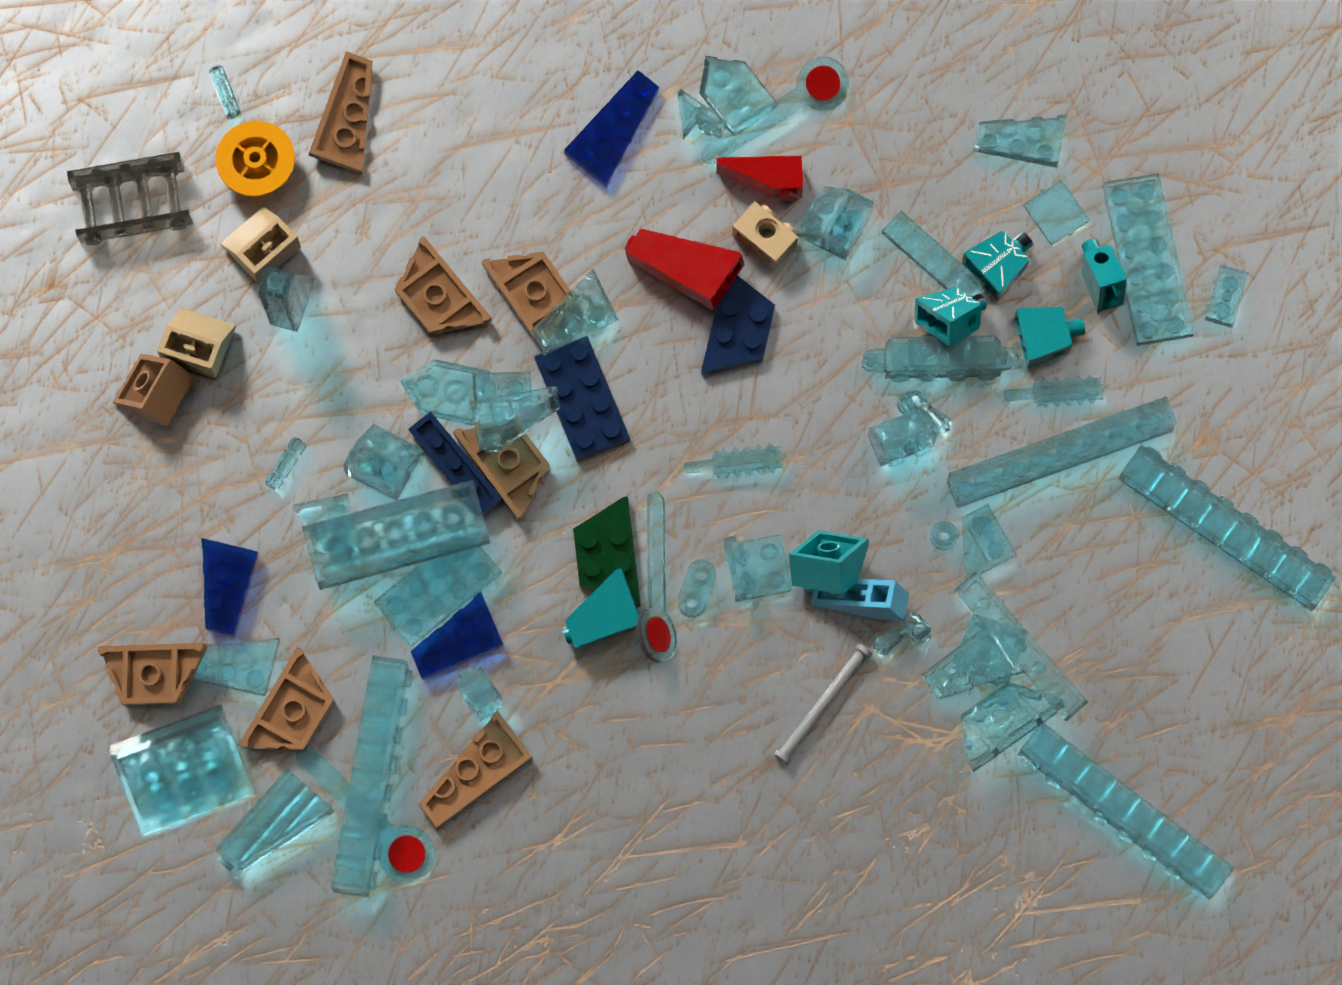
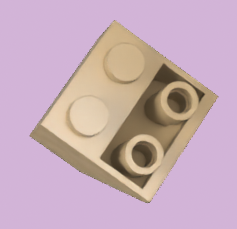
M264 207L220 243L258 284L264 281L301 248L298 236L277 215Z
M181 308L167 325L157 352L160 357L171 359L184 369L216 379L236 326Z

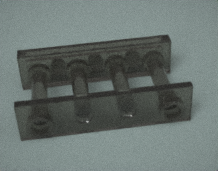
M180 152L67 171L68 182L72 190L80 192L85 228L75 230L80 243L92 246L102 243V240L164 229L178 231L185 229L187 225H193V219L189 210L181 211L176 176L178 173L185 172ZM162 176L165 178L170 213L153 216L148 181L150 178ZM134 181L137 183L142 218L125 221L120 186L122 183ZM106 186L109 189L114 223L97 226L92 191L96 187Z

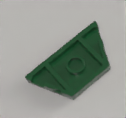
M625 496L573 528L580 588L594 592L615 570L622 568L638 608L641 607L629 502L628 496Z

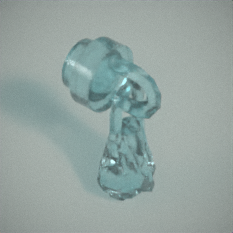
M918 390L907 391L899 396L897 408L902 414L913 415L920 411L936 433L944 434L950 431L951 418L933 408L927 402V397L923 392ZM925 405L927 407V410L925 411L922 408V406Z
M916 612L909 613L903 619V626L874 638V651L877 654L887 655L907 634L913 642L918 644L925 643L932 636L931 626L926 620L922 619L920 614ZM910 618H915L917 622H916V623H915L914 621H910V622H909V619H910Z

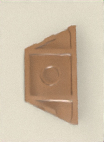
M424 236L421 237L413 257L410 258L406 266L404 275L400 277L395 287V293L430 335L490 323L492 319L429 241Z
M544 252L530 253L527 256L512 255L508 256L507 259L490 260L488 258L482 260V266L542 352L546 350L575 302L574 294Z
M516 419L502 421L496 425L489 423L479 425L478 428L465 430L459 428L454 430L453 434L502 498L518 521L521 520L550 468L547 460Z
M207 644L98 646L99 655L104 657L109 669L107 673L111 682L116 686V694L122 705L181 704L207 650Z
M297 647L238 744L241 748L305 752L335 702L300 648Z

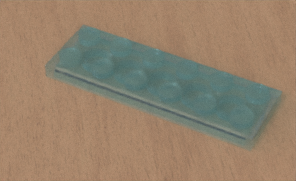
M1159 173L1103 182L1102 189L1117 258L1127 277L1125 295L1136 346L1193 337L1194 329Z

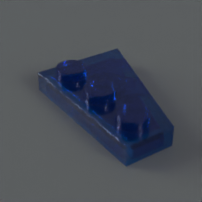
M201 538L203 549L205 628L208 631L235 637L259 553L258 551Z
M481 592L463 609H459L452 615L453 617L439 629L437 628L410 651L422 680L504 647Z

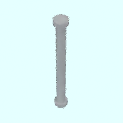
M858 644L855 647L856 652L783 748L774 753L778 760L785 765L791 762V755L863 661L872 656V652L862 644Z

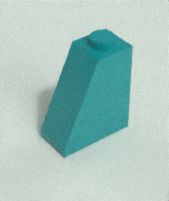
M622 568L615 570L565 620L566 627H563L562 630L568 644L573 643L574 647L578 648L643 624Z

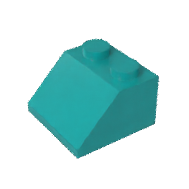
M817 530L789 553L792 586L802 587L807 591L819 590L829 592V594L835 596L845 594L858 582L869 546V539Z

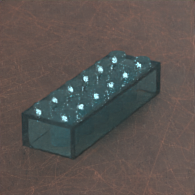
M473 480L302 526L315 579L320 590L490 544Z

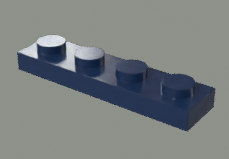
M431 411L408 429L480 519L503 501Z

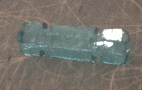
M222 65L212 67L209 73L226 117L232 119L239 116L241 111L224 67Z
M293 437L287 445L288 450H284L273 467L274 472H270L266 478L265 483L269 488L276 491L281 488L284 483L283 479L288 477L299 460L297 456L302 455L306 449V443L299 438Z

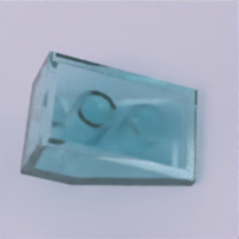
M557 386L470 401L479 451L485 450V452L491 453L502 450L503 446L510 445L560 409Z

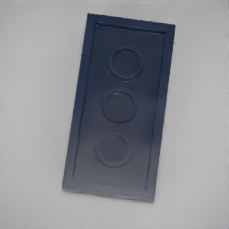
M588 336L534 356L576 462L630 442L629 434Z

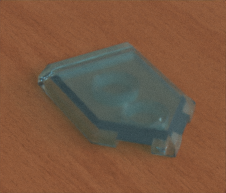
M705 55L699 94L732 136H737L778 106V103L745 61L722 60Z
M433 359L399 381L420 414L427 415L431 411L436 418L477 426L490 371Z

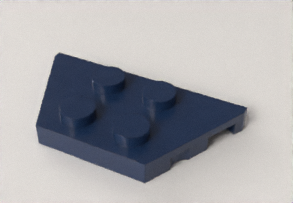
M739 276L736 277L716 307L701 369L702 375H708L712 371L725 368L727 370L738 368L742 364L751 365L763 362L775 304Z

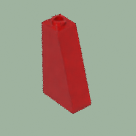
M641 228L636 236L632 235L625 246V253L629 263L713 311L745 266L742 254L737 251Z

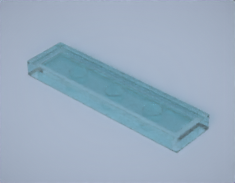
M902 210L882 229V234L945 290L953 287L958 288L972 297L979 294L985 288L986 284Z

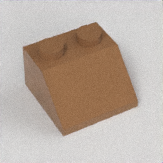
M141 353L113 403L151 423L167 426L176 416L177 408L183 397L189 393L195 376L171 359Z

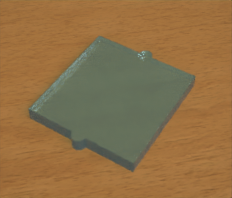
M1063 180L1047 190H1040L1039 195L1023 204L1050 245L1067 235L1072 236L1076 229L1090 221V218Z

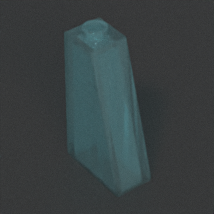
M270 266L266 267L258 294L270 325L298 332L315 281L314 278Z
M286 769L217 846L215 850L220 855L217 861L230 872L235 868L242 873L330 817L334 810L289 769Z

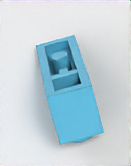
M858 579V582L843 595L835 596L829 594V592L813 591L811 604L816 607L873 619L904 621L909 593L895 580Z

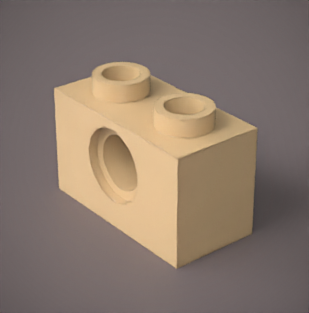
M755 201L732 226V235L774 270L779 267L798 244L796 230L786 222L782 224L775 218V213L766 205L760 206ZM768 229L774 235L770 238H764L759 233L762 230Z

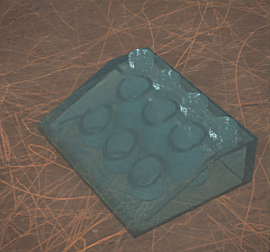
M222 704L110 745L111 760L141 835L254 794Z

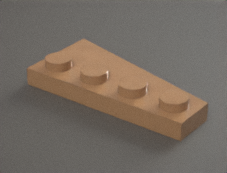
M346 51L308 155L361 175L363 172L372 60Z
M498 711L490 718L491 720L478 732L471 744L458 756L451 768L419 803V806L436 829H439L533 759Z

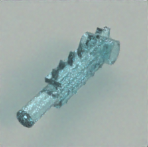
M1091 374L1088 375L1086 380L1077 375L1074 381L1068 376L1063 381H1060L1055 376L1051 382H1048L1043 377L1041 381L1035 379L1033 388L1004 390L1005 401L1034 399L1037 408L1041 405L1047 408L1050 402H1053L1058 407L1062 401L1070 406L1074 400L1080 405L1085 400H1088L1093 405L1096 400H1103L1102 393L1107 387L1101 384L1102 377L1094 378Z
M770 443L765 449L757 444L754 450H751L746 445L742 452L736 447L733 448L731 453H728L724 448L721 452L715 450L714 455H712L713 459L684 462L685 474L714 471L718 479L722 476L727 479L731 473H734L739 478L743 471L751 476L754 470L762 475L765 469H768L773 474L776 468H783L782 461L787 456L781 453V446L774 447Z

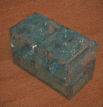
M481 666L477 669L471 667L459 675L460 680L456 682L459 693L478 722H481L504 706L501 694Z

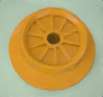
M248 121L233 127L223 136L216 150L215 163L218 174L227 187L241 195L256 197L270 194L286 183L294 168L295 152L290 138L276 125L264 121Z

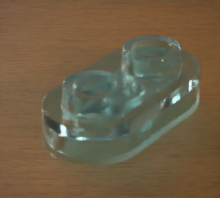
M699 559L692 562L687 569L677 599L679 611L687 617L700 616L706 609L716 580V570L711 562ZM704 572L707 578L700 581L696 578V574ZM689 599H695L698 604L696 607L691 608L686 603Z

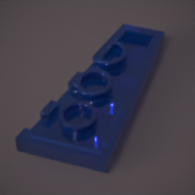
M637 70L564 149V154L607 188L629 144L632 143L637 129L645 119L659 93V86Z

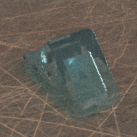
M680 89L677 93V104L682 139L686 138L696 124H698V128L708 136L714 135L720 139L726 131V120Z

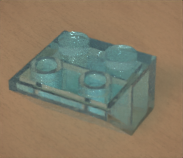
M822 186L796 231L797 236L846 261L872 214L874 202L850 189Z
M921 408L870 427L868 438L880 467L887 464L889 467H893L905 461L904 458L915 454L916 457H921L932 451L931 448L935 445L938 430L926 411Z
M373 424L356 441L343 464V468L347 476L397 501L425 451Z

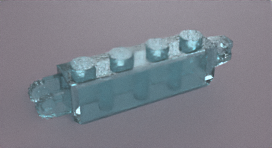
M995 335L967 336L952 346L946 345L935 336L891 337L885 343L884 349L865 351L862 359V368L870 373L871 371L874 373L885 372V379L892 378L894 382H905L909 378H920L924 382L936 381L938 378L963 381L967 377H978L981 381L994 380L995 377H1000L1002 371L1021 369L1023 366V351L1021 348L1001 346V340Z

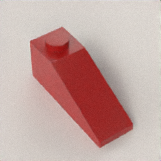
M802 155L719 157L716 160V173L770 197L780 198L783 201H793L797 197H802Z

